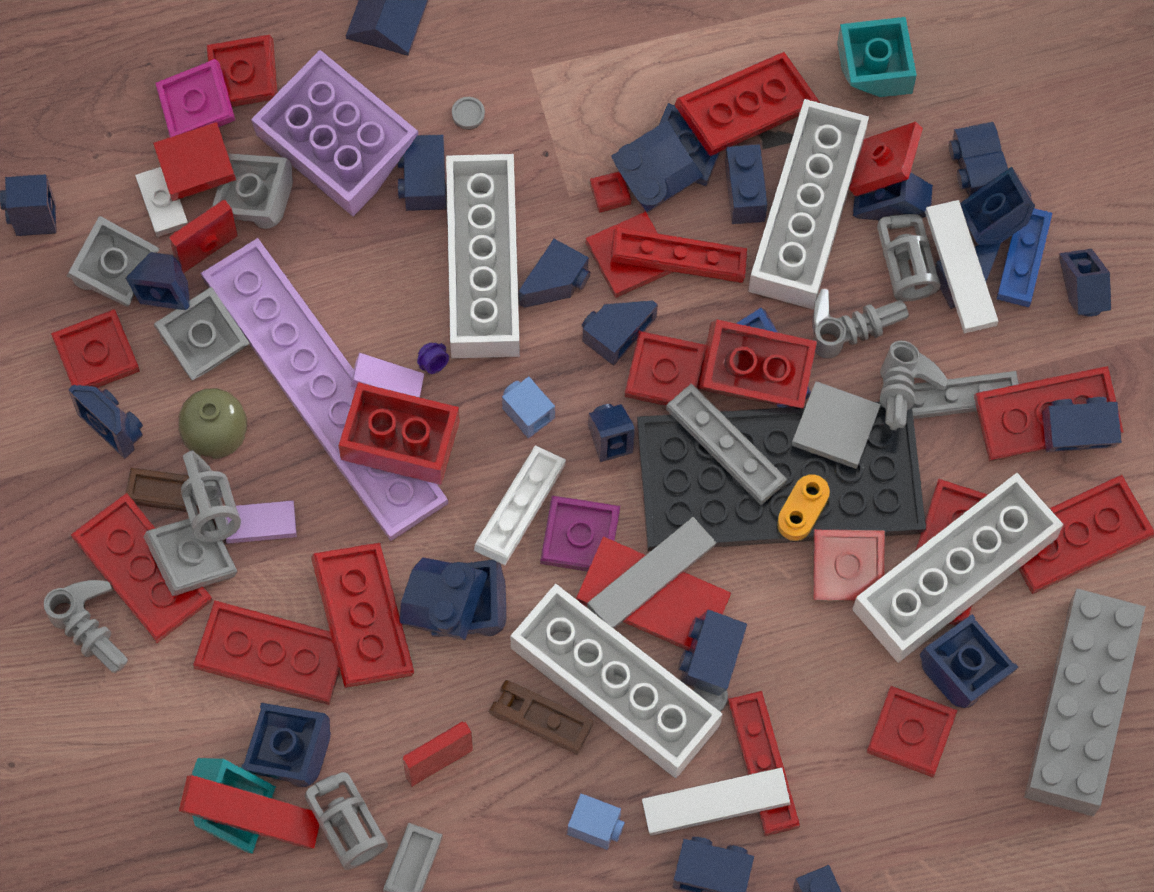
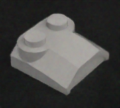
M227 153L236 180L218 186L212 207L220 201L226 200L232 208L234 219L252 221L263 229L274 227L283 218L293 185L291 162L288 158Z
M99 216L67 277L71 278L74 284L81 289L93 290L128 307L135 294L125 278L150 252L157 253L160 248Z
M212 287L191 299L190 307L187 310L176 309L154 323V327L160 334L161 340L169 347L192 381L206 374L250 344Z

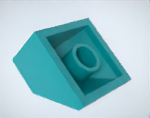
M197 758L192 772L194 776L268 798L273 797L276 786L225 759ZM192 815L195 827L247 853L253 854L259 837L258 834Z

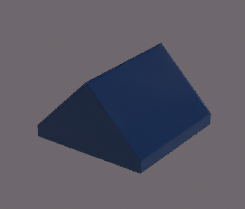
M359 0L346 33V39L409 56L428 0Z

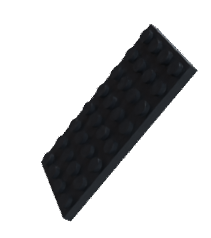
M880 405L857 469L792 446L793 438L806 406L803 409L784 407L720 411L787 478L786 484L762 505L672 415L637 417L648 551L656 548L692 517L716 542L714 547L814 541V530L885 531V536L913 535L925 532L926 523L912 408L907 410L904 428L891 430L890 426L885 423L886 409ZM806 475H818L829 486L830 493L827 504L807 537L798 541L789 540L782 536L778 530L779 513L800 478ZM808 487L806 489L810 495L818 493L815 487ZM797 515L790 517V521L794 524L802 522V519Z

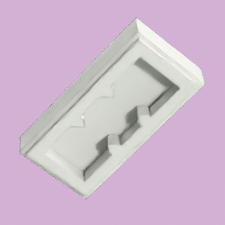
M161 167L135 175L157 237L178 231L188 224L180 199L175 201L171 199Z

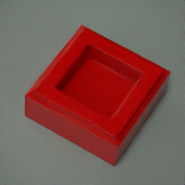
M619 171L590 179V187L599 213L631 205V197L626 182Z

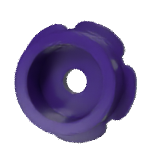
M427 343L418 352L417 363L419 368L426 370L429 374L438 373L449 361L446 346L442 343Z

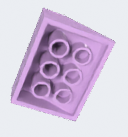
M321 50L251 119L255 133L261 140L280 156L288 158L293 167L351 216H354L377 193L418 135V131Z

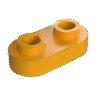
M806 475L796 483L778 517V530L785 538L798 541L807 537L829 498V486L822 477ZM808 487H815L818 493L810 495L806 489ZM797 515L802 519V522L794 524L790 521V517Z

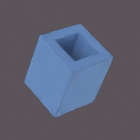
M529 376L521 383L515 381L505 389L502 396V409L528 439L555 419V405Z
M580 794L568 824L567 835L608 850L611 840L618 842L625 824L624 821L620 820L621 808Z

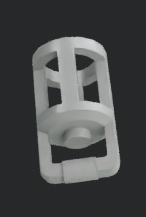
M901 214L881 218L878 221L877 229L895 299L915 301L936 293L941 285L921 216L918 214ZM914 226L916 235L902 234L890 242L887 228L897 229ZM909 259H911L912 266H913V270H914V274H915V275H913V276L911 275V271H910V267H909V263H908V260H909ZM929 284L923 288L915 290L916 285Z
M193 450L185 453L183 459L189 479L182 485L181 495L194 536L203 542H215L230 537L240 528L241 519L228 478L221 472L212 471L210 466ZM222 497H223V499H224V502H225V505H226V506H223V504H222V500H221ZM196 505H198V508H199V511H200L199 514H198ZM227 517L232 519L230 523H228ZM215 519L218 530H203L202 526L204 523Z
M341 772L331 775L307 789L305 793L306 801L344 870L353 869L367 863L387 848L388 843L385 837L382 835L363 798L347 773ZM340 785H345L351 797L346 799L339 797L328 804V809L323 813L315 797H321L339 788ZM358 812L362 817L364 823L366 824L369 832L371 833L372 838L368 837L365 829L363 828L360 820L358 819ZM333 827H337L339 833L341 834L344 842L346 843L349 849L347 852L345 851Z

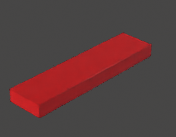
M615 227L611 262L743 283L745 279L747 248Z
M758 691L729 698L727 704L747 775L778 768L783 769L791 805L758 812L764 836L799 828V819L763 692Z
M189 775L186 778L179 812L303 848H315L320 825L312 810L194 775Z

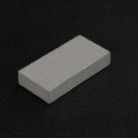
M408 823L383 892H422L443 835Z

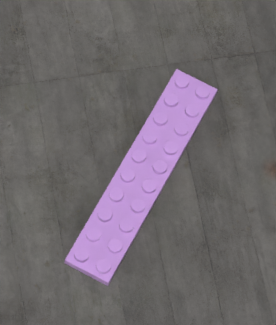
M258 238L201 273L206 285L214 289L250 343L249 345L390 541L448 504L447 497L435 483L341 460L338 445L356 388L350 386L354 369Z

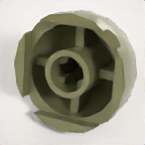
M219 388L203 389L193 393L183 403L178 416V430L184 445L190 451L193 450L200 457L203 455L206 457L212 456L213 459L223 458L234 453L243 444L247 430V416L239 400L230 392Z

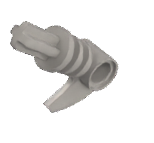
M821 289L815 302L812 319L813 340L817 341L816 354L823 358H833L839 355L845 342H849L851 345L857 344L858 337L865 341L868 339V333L875 338L882 336V328L908 318L909 314L905 303L902 300H898L877 309L868 304L863 307V314L855 311L852 313V318L847 315L834 318L829 314V290ZM823 334H832L837 340L827 342L821 336Z
M895 341L891 344L880 369V374L883 378L880 403L886 409L885 423L890 426L891 430L904 428L906 425L907 410L911 409L915 402V394L913 392L914 378H921L943 391L949 382L934 362L919 353L916 346L907 341Z
M88 580L50 591L44 599V609L50 622L57 628L65 629L66 636H74L73 642L76 645L83 644L81 653L85 657L95 655L112 673L121 671L128 662L127 657L109 640L111 631L107 627L98 628L99 622L96 619L90 620L91 614L84 609V604L87 600L112 591L110 583L101 580ZM61 603L71 605L70 609L64 614L53 613L55 607Z

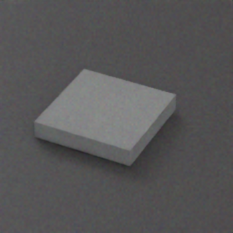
M816 381L793 438L792 446L857 469L881 404Z
M190 519L146 531L144 539L172 596L233 578L237 573V569L223 541L203 542L196 539L191 528ZM212 519L202 526L205 531L217 530Z

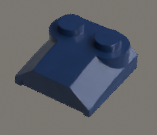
M669 120L661 123L630 144L622 146L616 153L611 155L617 169L647 213L704 177L676 135Z
M1010 167L960 203L967 226L978 245L1000 244L1028 224L1035 207L1030 191L1023 184L1013 167Z
M72 385L68 391L77 415L126 459L135 450L134 444L143 436L140 431L143 424L132 412L128 411L125 414L118 407V400L107 389L101 391L93 386Z
M422 557L412 569L401 600L400 623L417 629L466 640L487 574L483 570L471 568L463 562L450 563Z
M493 559L466 563L471 568L483 570L487 574L468 634L479 633L483 636H494L503 630L507 620L506 583L501 563ZM431 632V635L433 637L445 636Z
M973 614L926 646L919 654L922 668L926 675L953 705L960 708L973 706L979 698L1019 668L980 626Z
M261 703L258 720L241 768L251 774L288 781L296 787H307L313 784L320 774L331 738L330 718L325 713Z

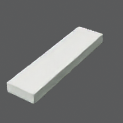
M959 200L926 207L925 214L963 332L968 333L997 326L998 318Z
M535 445L476 541L474 551L506 565L565 467L566 459Z
M782 768L642 799L650 836L791 805Z

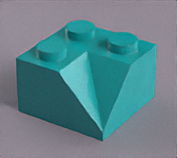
M906 17L840 24L837 46L842 72L851 87L878 97L913 94L917 74Z

